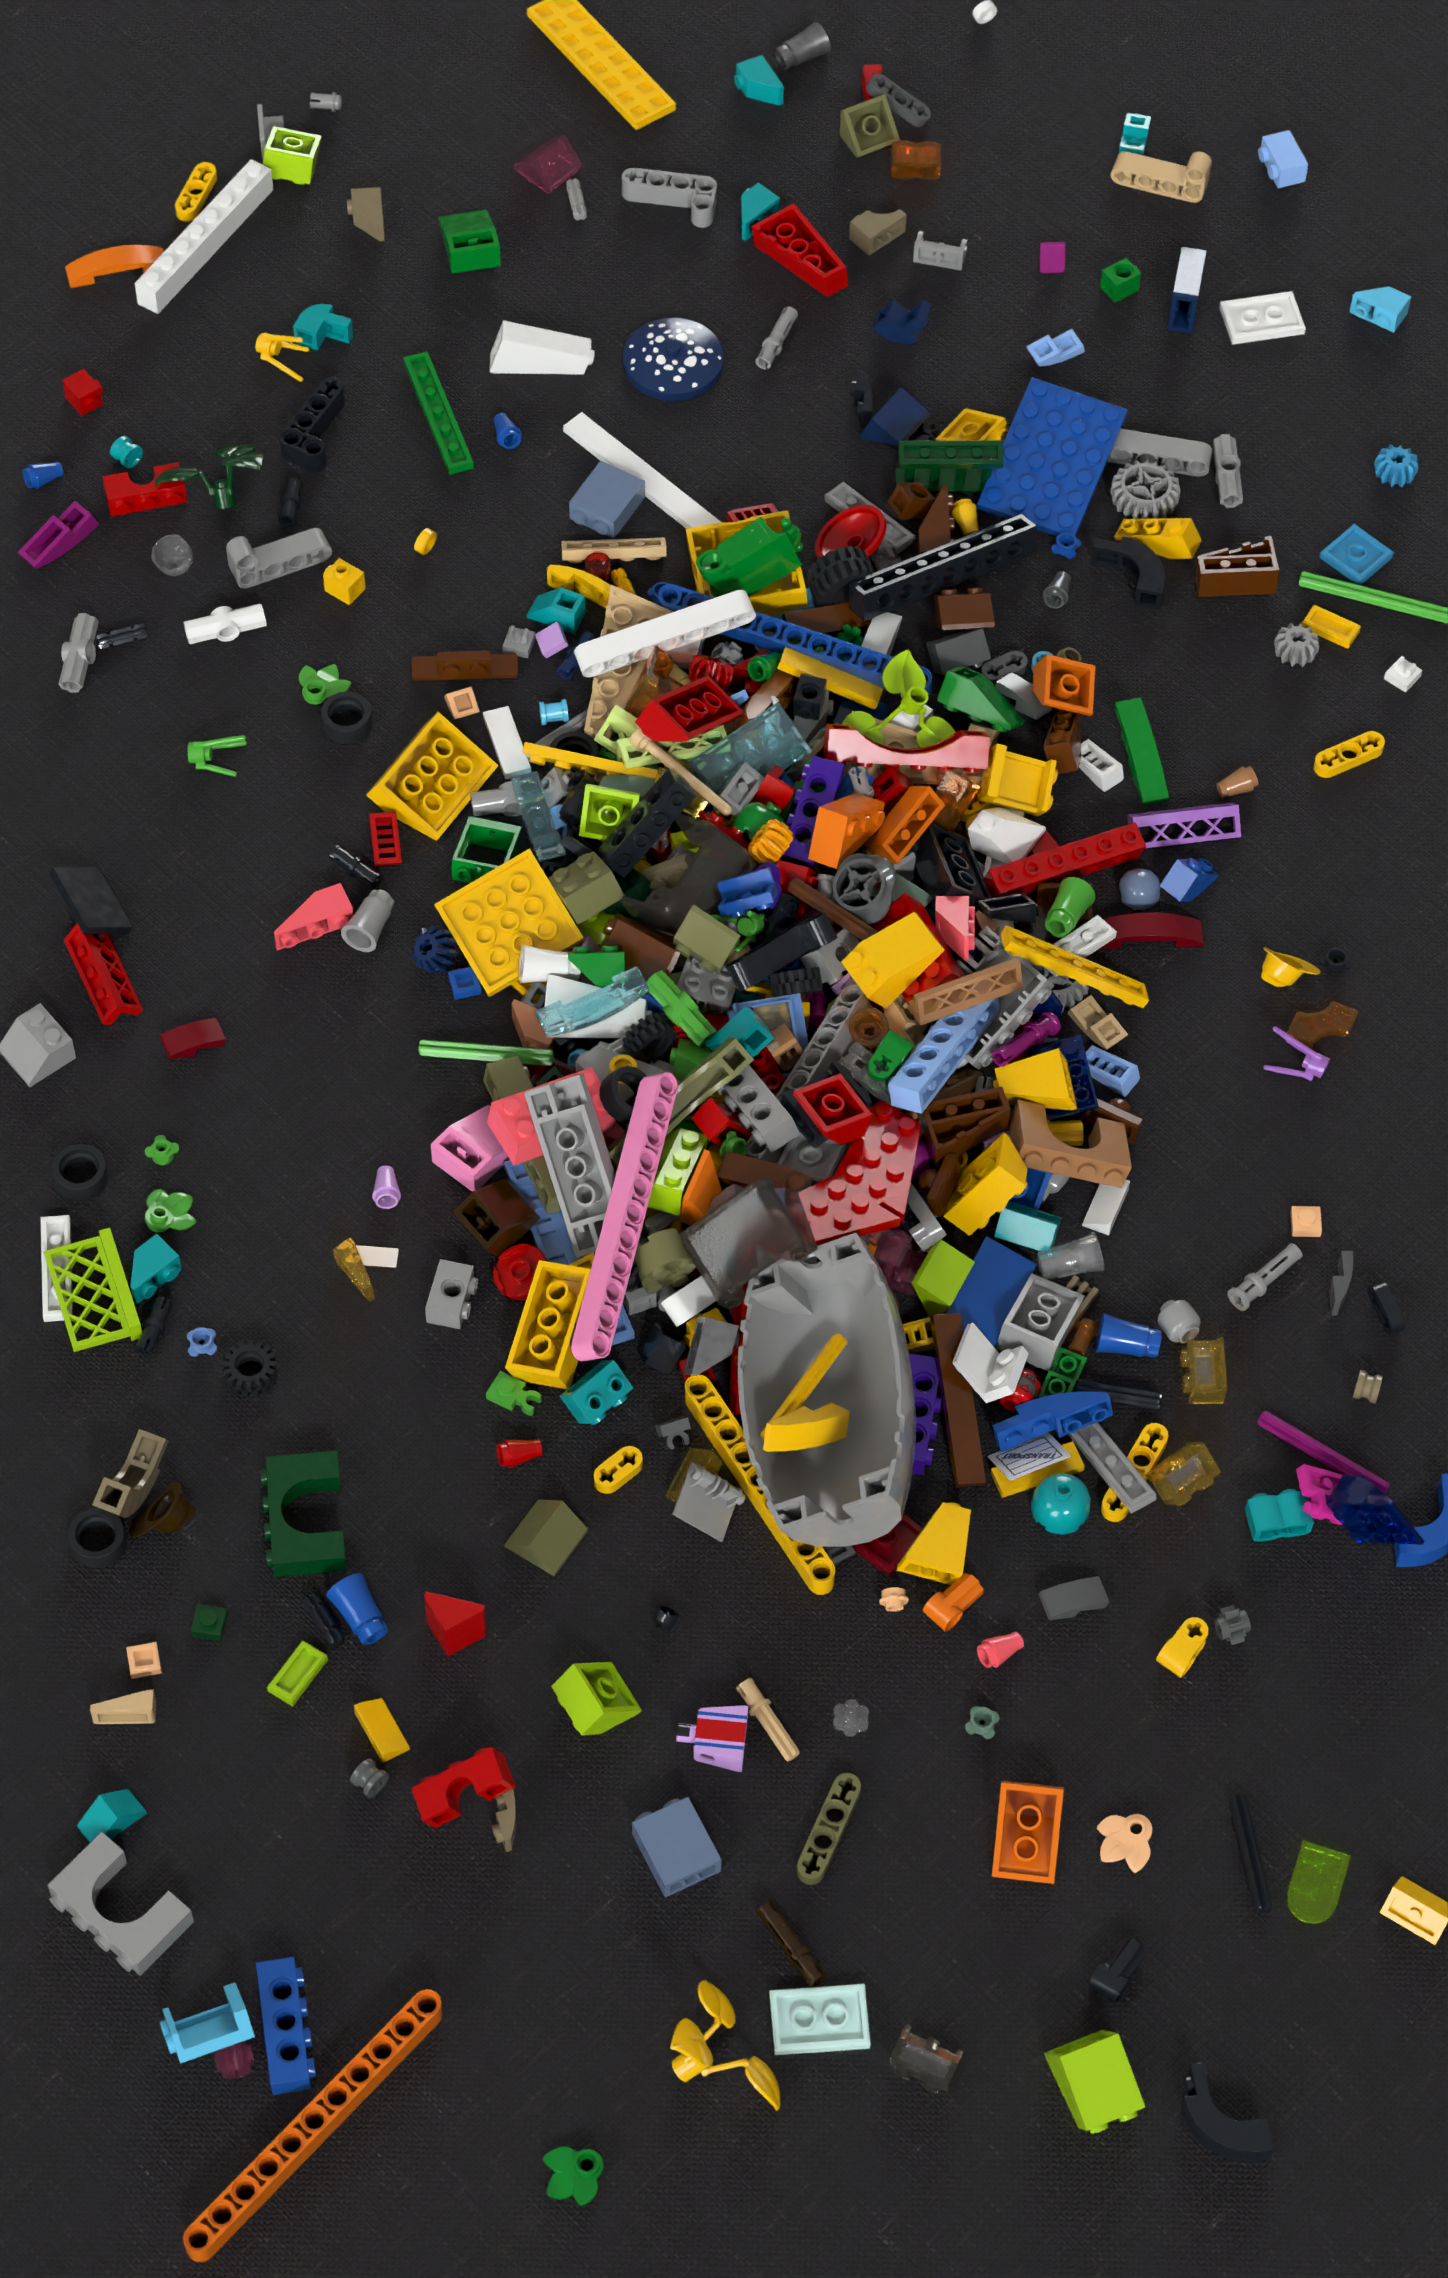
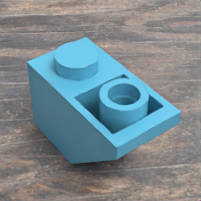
M1389 286L1355 292L1352 298L1350 313L1391 332H1395L1408 314L1411 296Z

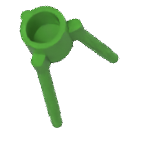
M240 735L209 741L189 742L188 761L189 763H196V769H206L235 777L237 775L235 771L210 765L206 762L212 760L213 749L245 746L247 744L245 741L246 736Z
M750 910L747 912V915L735 918L710 915L719 922L736 923L740 934L746 936V939L735 948L736 952H740L748 944L755 942L756 935L762 933L764 929V914H757Z

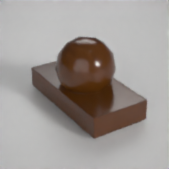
M1091 1096L1087 1103L1083 1118L1084 1122L1093 1126L1097 1118L1124 1123L1127 1142L1134 1144L1137 1140L1143 1120L1132 1115V1108L1125 1099L1115 1098L1106 1103Z
M946 1154L939 1171L927 1169L918 1177V1188L927 1196L930 1210L934 1216L942 1217L962 1174L958 1158L954 1154Z

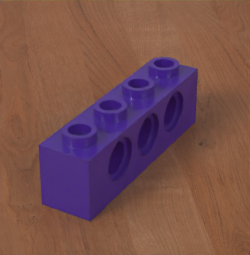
M812 756L810 764H805L801 778L805 780L803 789H797L794 804L797 805L795 814L790 813L787 821L788 829L793 832V840L790 843V847L782 855V861L808 867L815 871L817 862L809 860L808 857L817 815L807 817L804 815V812L815 810L818 813L820 806L837 800L844 777V764ZM822 785L825 787V790L817 793L812 790V787ZM802 834L810 837L807 842H799L796 838Z
M909 1353L914 1385L915 1410L924 1414L922 1417L916 1416V1438L920 1442L915 1444L912 1474L924 1475L925 1464L931 1465L934 1448L928 1446L930 1439H936L938 1422L933 1421L934 1413L940 1414L942 1396L937 1395L940 1382L936 1358ZM918 1387H926V1388H928L929 1390H927V1391H921V1390H919V1389H917V1388H918Z

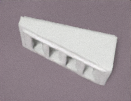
M1088 739L1081 743V762L1079 768L1097 787L1105 792L1124 779L1122 764ZM1091 752V754H1089L1088 756L1082 757L1085 754Z

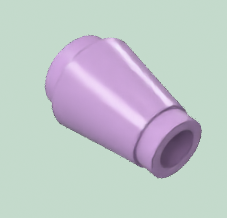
M381 1166L377 1169L372 1198L376 1205L382 1209L395 1207L401 1198L394 1169L391 1166Z

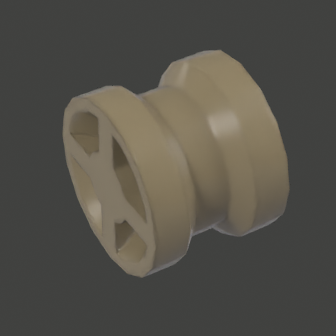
M1360 1370L1353 1398L1360 1399L1363 1397L1368 1399L1370 1403L1376 1404L1383 1376L1378 1374L1371 1376L1366 1371Z

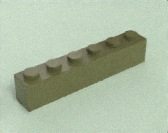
M518 1056L487 1063L483 1081L493 1102L533 1088L528 1068L522 1065ZM544 1155L523 1162L547 1215L560 1212L561 1208Z

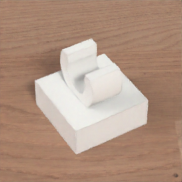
M1401 656L1387 670L1384 679L1406 693L1421 677L1422 670L1416 664L1410 663L1405 660V657Z

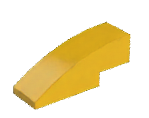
M831 1402L816 1410L803 1406L766 1424L763 1450L767 1452L801 1450L819 1447L847 1437L850 1411Z

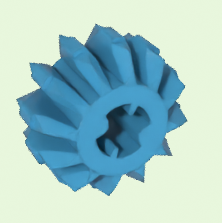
M1390 444L1387 449L1382 448L1377 458H1375L1376 477L1381 478L1382 484L1390 483L1391 488L1395 484H1398L1400 487H1403L1405 483L1411 484L1418 471L1417 455L1412 454L1411 448L1403 449L1402 445L1395 448Z

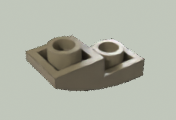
M513 1789L495 1798L499 1812H496V1824L492 1825L496 1842L503 1843L505 1852L512 1851L516 1834V1808Z

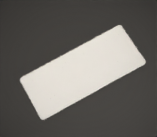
M349 1245L346 1264L395 1268L399 1249Z

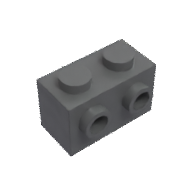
M983 628L966 629L926 643L934 673L944 675V677L948 670L959 666H965L969 669L979 668L984 665L983 661L991 659Z

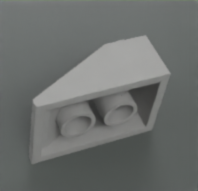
M1031 1273L1003 1323L995 1349L1004 1351L1023 1346L1029 1353L1026 1360L1027 1363L1049 1371L1085 1296Z

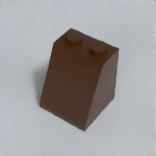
M617 912L613 919L609 918L603 930L605 937L602 944L597 943L593 950L602 951L601 946L617 945L618 950H624L625 986L646 993L649 992L644 985L654 973L661 970L669 977L681 954L675 950L676 946L673 944L674 937Z

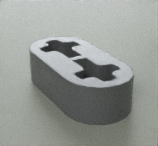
M1011 651L986 662L982 666L981 673L986 675L996 685V681L1011 672L1020 677L1024 675L1027 670L1028 659L1020 651Z

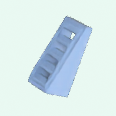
M1093 1045L1076 1063L1078 1069L1124 1097L1127 1096L1140 1079L1137 1065ZM1096 1058L1099 1059L1094 1066L1091 1065ZM1105 1064H1108L1104 1070H1101Z

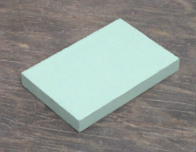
M865 1984L770 1990L775 2055L870 2049Z

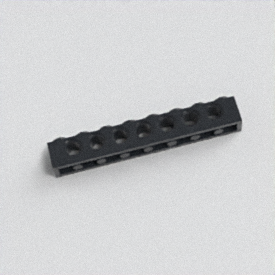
M1020 514L849 583V609L863 621H867L933 593H938L942 589L960 584L990 570L1035 553L1037 550V525Z

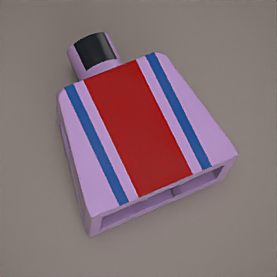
M748 1706L698 1709L697 1725L678 1723L677 1742L694 1743V1759L696 1761L742 1772Z

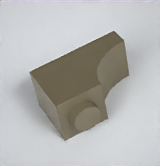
M901 209L888 214H876L867 210L850 221L849 239L866 254L871 255L906 231L907 214Z

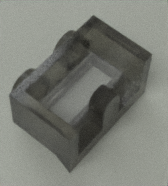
M905 2024L889 2058V2065L894 2067L892 2071L896 2075L907 2080L914 2076L923 2081L921 2085L924 2088L938 2094L940 2090L948 2092L964 2060V2051L958 2049L955 2054L940 2047V2041L929 2037L928 2040H925L911 2033V2026Z

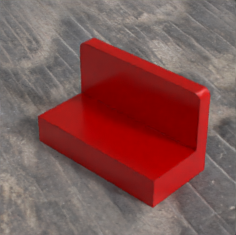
M775 765L765 776L751 802H760L767 805L770 801L782 810L780 813L782 816L795 793V788L780 779L784 770Z

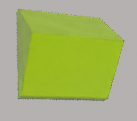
M939 1240L932 1245L912 1281V1285L929 1317L934 1314H943L952 1305L975 1261L943 1240Z

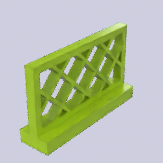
M110 1228L99 1230L100 1236L43 1251L73 1352L130 1337L131 1341L138 1340L142 1333L141 1324ZM97 1247L98 1254L93 1262L81 1257L85 1249ZM65 1256L71 1260L66 1268L62 1269L53 1265L52 1258ZM76 1262L89 1267L83 1277L70 1272ZM94 1270L106 1276L101 1285L88 1281ZM65 1278L78 1283L72 1294L60 1287ZM83 1286L96 1291L90 1302L78 1297ZM101 1294L113 1298V1302L108 1310L95 1304ZM73 1302L86 1307L79 1318L68 1313V1309ZM91 1310L104 1315L97 1326L85 1321ZM111 1318L120 1322L122 1329L109 1332L103 1329L108 1319ZM81 1326L94 1331L90 1338L77 1341L75 1334Z

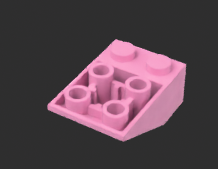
M490 1105L450 1125L431 1143L432 1162L472 1192L480 1189L504 1165V1161L510 1160L487 1123Z

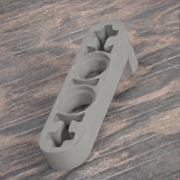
M911 1182L907 1203L920 1223L911 1228L909 1232L919 1247L925 1251L947 1234Z

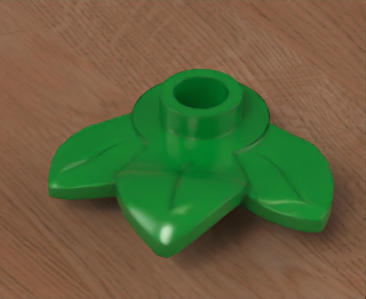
M565 2146L554 2149L543 2157V2162L555 2172L548 2183V2197L561 2200L573 2195L580 2206H584L594 2199L598 2191L597 2178L603 2171V2160L599 2153L592 2149H583L577 2152ZM590 2162L593 2168L590 2171H584L581 2168L582 2164Z

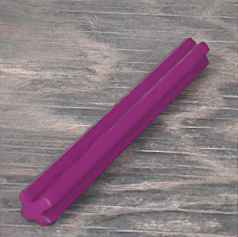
M1264 1411L1260 1415L1257 1422L1259 1426L1340 1474L1347 1476V1478L1377 1496L1383 1497L1390 1487L1387 1481L1270 1412Z

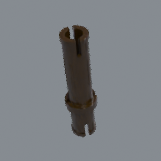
M773 1901L763 1904L756 1914L789 1957L788 1962L792 1967H796L810 1987L818 1986L826 1979L827 1975L813 1958V1951L809 1946H805Z

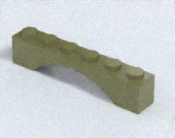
M728 1037L678 1083V1090L666 1136L696 1107L734 1079L754 1060L736 1038ZM627 1130L607 1147L610 1159L617 1168Z

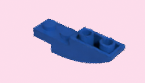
M1106 1392L1060 1393L1016 1405V1416L992 1426L996 1444L1002 1452L1009 1448L1017 1447L1021 1443L1033 1438L1043 1436L1053 1430L1056 1431L1059 1438L1074 1433L1079 1429L1113 1416L1110 1396Z

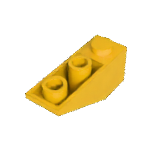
M1191 518L1123 519L1114 536L1115 540L1120 542L1122 536L1133 538L1148 546L1155 554L1168 559H1193L1202 541Z

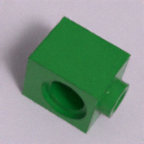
M1125 258L1102 270L1100 288L1114 302H1117L1139 291L1140 270Z

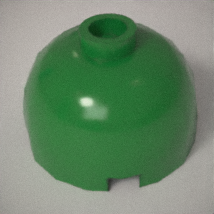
M770 801L767 805L760 802H751L745 805L741 812L737 813L731 821L741 833L745 830L750 836L749 839L753 838L762 825L771 819H777L786 825V821L780 815L782 810Z

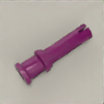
M1045 1011L1040 1014L1037 1021L1027 1023L1022 1033L993 1051L992 1055L995 1057L992 1059L994 1063L1003 1067L1031 1046L1043 1044L1049 1035L1053 1036L1059 1033L1061 1024L1058 1017L1050 1011Z

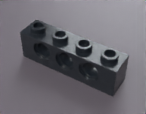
M668 768L597 849L603 862L625 878L696 797L690 784Z

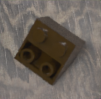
M506 1179L473 1191L453 1211L481 1245L497 1257L509 1247L514 1246L541 1218Z

